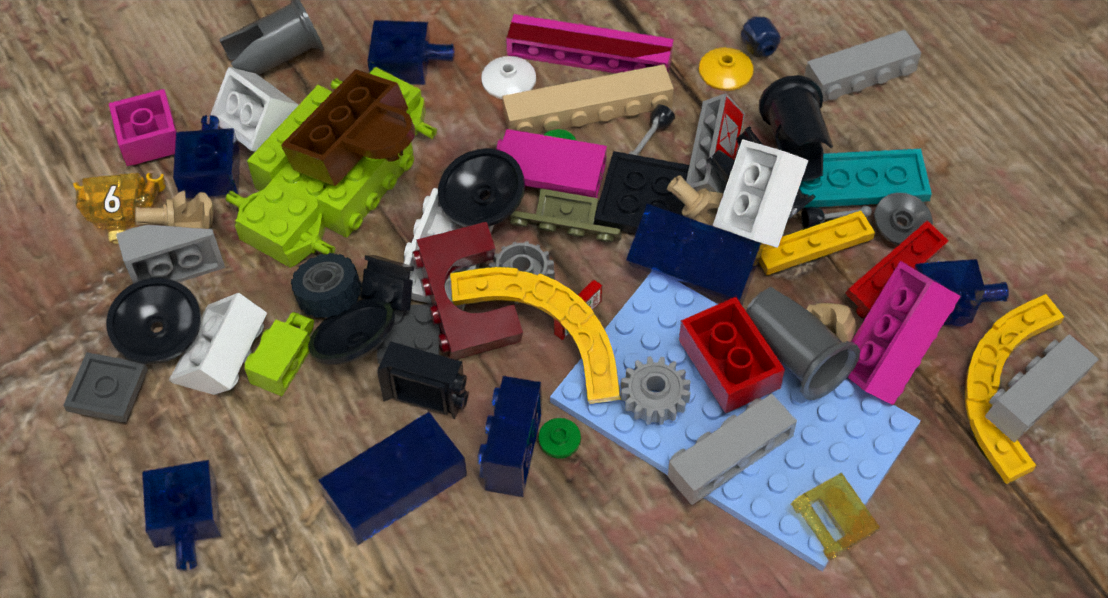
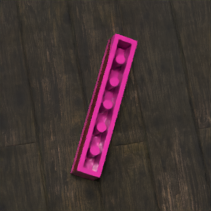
M517 14L513 15L506 37L507 56L615 74L665 64L666 70L669 73L674 39Z

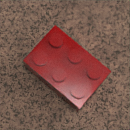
M733 297L681 320L679 341L725 414L757 398L781 389L785 369L737 297Z

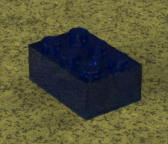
M503 376L500 388L495 387L493 392L492 406H495L494 415H488L486 420L485 434L488 435L487 443L480 445L478 453V463L481 464L479 477L484 478L485 491L524 497L542 417L541 382Z

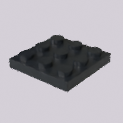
M613 151L595 214L594 225L617 228L625 232L680 242L685 225V216L682 214L685 204L673 193L669 192L667 187L678 175H681L686 181L689 165Z

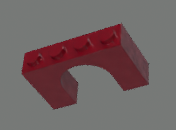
M487 222L416 239V250L412 251L414 265L416 269L421 268L424 276L423 279H420L423 294L425 297L430 296L433 305L429 307L432 322L434 325L439 324L441 335H438V341L442 353L447 352L449 358L455 360L519 343L523 335L514 305L484 313H468L457 308L449 300L445 291V283L450 277V273H454L467 266L494 259L496 248Z

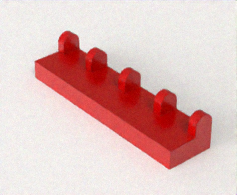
M928 220L848 288L845 294L858 306L856 309L857 314L861 318H865L900 261L918 271L933 256L943 250L949 240Z

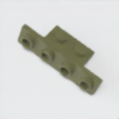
M542 188L536 214L514 211L507 218L510 220V224L519 227H527L528 223L539 225L538 229L547 232H556V228L568 230V235L575 237H584L585 233L596 235L597 240L604 242H613L614 238L621 239L622 237L620 229L594 225V218L599 203L598 198Z

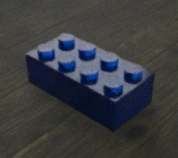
M647 204L626 261L632 267L649 273L654 272L686 286L726 300L737 297L741 305H743L763 247L760 242Z
M427 412L318 481L323 497L358 546L465 478L467 470L464 456L431 413Z

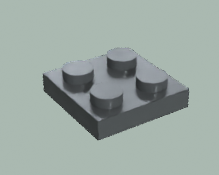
M432 304L410 305V310L406 311L393 309L395 312V322L388 337L377 348L378 364L381 363L390 341L440 355L438 335H441L439 324L434 325L429 312V307L433 306Z
M86 352L63 406L67 412L126 423L148 368L146 364Z

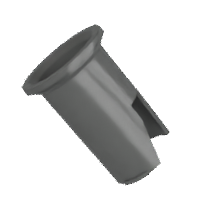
M291 0L289 5L219 39L229 60H234L231 63L233 68L255 73L258 76L311 49H319L320 52L324 51L322 42L300 0Z
M769 287L760 292L747 307L746 312L776 357L801 382L800 392L807 400H816L835 390L855 368L860 357V349L854 342H842L815 315L774 288Z

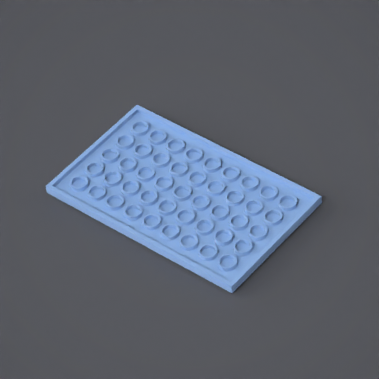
M656 268L652 270L604 330L608 335L615 356L620 396L622 390L621 379L626 378L627 368L635 370V361L637 360L642 362L643 365L647 364V357L650 356L654 363H658L659 359L664 357L666 365L675 361L676 371L684 369L686 371L685 379L690 380L689 403H686L685 412H677L676 420H665L663 425H660L659 422H651L649 425L641 418L638 420L634 419L632 410H625V401L615 400L589 404L582 358L550 396V403L668 475L670 458L677 451L689 449L695 445L698 438L704 433H713L721 427L728 417L740 415L746 411L750 404L748 403L725 414L679 341L681 320L717 305V303ZM780 361L785 369L781 389L772 392V394L797 420L793 437L704 498L823 572L918 428L921 420L899 407L891 405L864 391L848 378L824 397L816 400H807L800 392L801 382ZM767 394V395L761 397V399H764L765 397H767V396L770 395V394Z

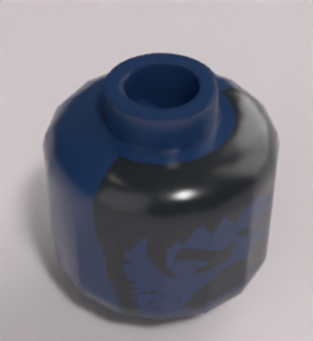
M752 17L747 20L740 36L749 53L755 57L772 55L781 40L778 30L767 17Z

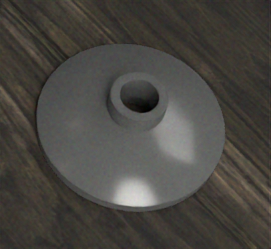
M892 193L885 196L878 203L874 213L875 224L879 232L888 241L896 245L902 243L927 220L933 225L931 212L924 202L907 193Z

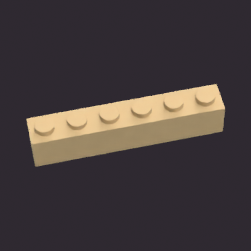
M665 64L504 95L502 96L503 114L508 129L539 134L554 129L578 127L584 124L609 121L624 116H634L653 111L659 104L670 108L673 104L674 88Z

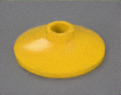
M727 47L716 48L707 52L701 58L699 74L702 80L710 87L722 91H733L749 83L753 76V64L745 53L737 49Z

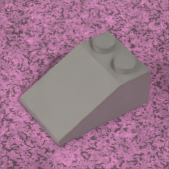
M143 225L116 234L123 261L133 284L149 278H166L182 282L225 268L212 229Z

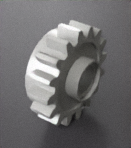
M525 241V243L513 242L512 245L501 247L502 251L499 254L495 253L494 262L489 264V268H518L519 271L536 275L543 274L555 280L554 261L549 260V252H543L540 249V245L537 244L535 246L529 244L528 241Z
M651 356L647 357V364L644 365L639 360L635 361V370L627 368L626 378L621 379V401H625V410H632L634 419L638 420L641 418L649 425L651 422H659L660 425H663L665 420H676L677 412L684 413L686 403H689L690 380L685 379L686 371L684 369L676 371L675 361L666 365L664 357H661L658 363H654Z

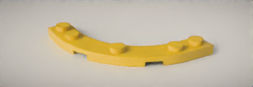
M492 267L450 273L452 301L455 306L484 301L506 300L531 305L552 316L569 332L580 351L585 371L589 404L621 400L617 366L608 335L593 310L571 289L543 274L536 275L519 271L518 268Z
M1047 294L1020 305L998 319L979 341L966 373L965 405L971 429L982 451L1006 484L1032 472L1036 464L1018 440L1014 443L990 422L985 415L992 407L989 400L998 392L1001 372L1011 353L1031 337L1062 323L1064 315Z

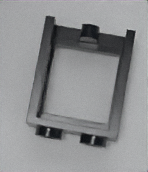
M390 341L377 369L383 402L395 398V400L446 415L450 413L452 414V419H456L459 409L465 408L469 397V391H466L465 388L467 375H464L462 361Z

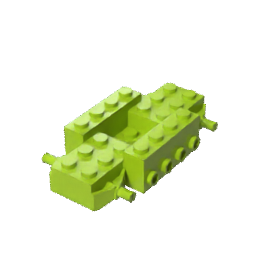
M375 67L369 74L398 83L408 106L406 112L410 115L415 126V135L417 136L421 133L433 139L437 134V128L424 123L426 109L421 89ZM335 78L331 83V89L335 90L343 81ZM317 85L247 160L254 187L259 192L244 198L234 191H230V195L227 194L226 202L239 208L237 219L235 220V228L239 240L289 268L297 265L308 255L314 254L316 251L324 255L335 253V246L322 240L325 228L327 227L347 238L354 230L361 226L366 215L371 210L377 208L384 194L394 188L398 178L404 171H408L414 163L411 142L403 150L402 156L398 154L400 159L397 161L389 162L385 158L371 159L363 156L336 186L294 171L281 144L332 93V91L320 85Z

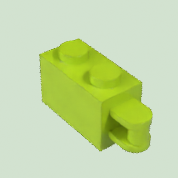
M292 312L285 323L276 319L270 329H266L262 334L256 351L251 353L246 359L244 369L249 383L282 397L310 353L308 348L309 335L314 327V319L296 312Z

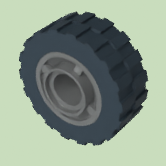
M328 253L310 258L299 266L298 270L293 274V279H291V288L299 308L304 310L305 314L313 315L316 318H328L332 315H339L345 310L347 311L351 308L352 304L357 302L358 296L362 292L360 288L362 287L354 263L352 264L351 259L341 254Z

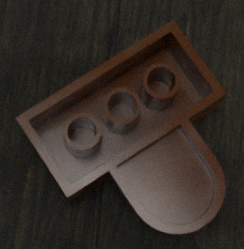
M355 69L281 144V147L294 171L336 186L363 156L371 159L385 158L389 162L400 159L398 154L402 156L403 150L414 139L415 126L410 115L406 112L408 106L397 82Z

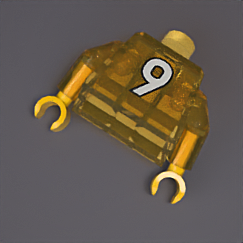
M139 173L82 178L83 186L80 187L78 182L73 184L76 190L75 205L88 222L93 223L98 229H108L109 243L118 244L116 234L126 231V227L136 226L135 207L151 208L158 192L165 189L164 174H161L158 179H153L152 173H147L146 184L144 178Z

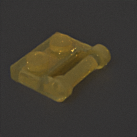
M842 472L791 502L794 511L802 515L824 547L823 553L828 561L838 557L844 551L877 533L880 529V526ZM816 501L820 503L842 535V538L837 541L834 540L811 504Z

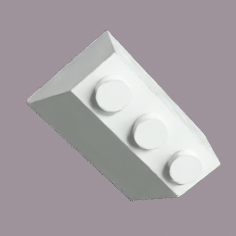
M228 67L209 118L248 149L256 151L296 109L298 104L257 74Z
M742 139L713 226L778 248L808 160L782 150Z
M240 293L207 305L201 317L198 335L191 346L183 352L169 381L213 395L231 390L239 380L238 372L242 364L246 362L247 357L252 352L250 347L254 339L261 334L264 328L262 323L267 312Z

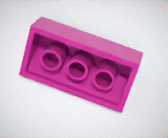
M900 261L851 341L859 347L860 357L848 378L864 391L894 405L897 398L904 391L905 385L915 369L920 365L931 343L937 338L938 332L949 314L953 312L961 296Z

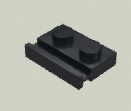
M365 255L368 265L363 271L361 298L383 299L393 309L399 311L410 310L413 280L410 279V271H414V266L377 255Z

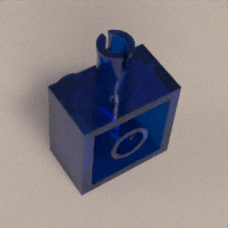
M374 20L367 60L369 73L376 67L411 85H425L430 60L454 61L455 48L452 43H430L428 22Z
M207 115L201 118V130L176 132L173 179L178 193L185 191L186 198H195L200 192L206 193L208 197L230 195V191H234L236 194L239 192L240 147L234 128L218 129L219 118L214 115H210V124L207 123Z
M977 259L915 264V270L961 296L953 312L949 314L943 325H967L973 322L981 303L1008 301L1009 289L1007 283L984 284Z
M209 460L142 471L145 532L155 548L175 544L176 569L187 570V563H189L190 569L196 568L198 562L196 560L195 541L221 536L217 479Z

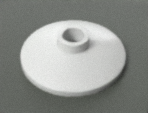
M505 56L497 58L487 64L482 72V85L484 89L498 99H502L504 95L532 90L536 83V73L533 66L519 57Z

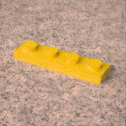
M862 210L783 236L778 248L764 243L756 245L754 254L765 274L769 275L873 240L875 231Z

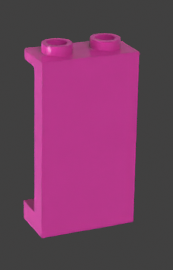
M506 129L503 140H498L496 149L509 154L520 165L525 178V186L598 198L607 162V146Z

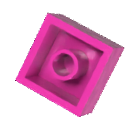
M165 89L108 103L118 146L126 166L183 152Z

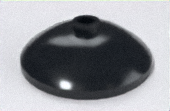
M482 148L469 151L456 158L442 174L438 186L439 203L449 219L463 227L487 222L488 227L496 225L507 219L521 203L525 192L524 174L518 162L501 150ZM490 196L488 199L483 200L484 197Z
M166 278L144 279L128 286L114 299L107 314V333L115 349L127 359L142 364L163 363L181 355L194 342L201 325V311L192 292L181 283ZM156 327H163L160 332H153Z
M364 299L352 304L351 308L347 311L345 310L339 315H332L326 318L310 337L308 344L310 354L317 362L328 365L347 364L368 356L385 341L393 328L395 312L392 306L383 299Z

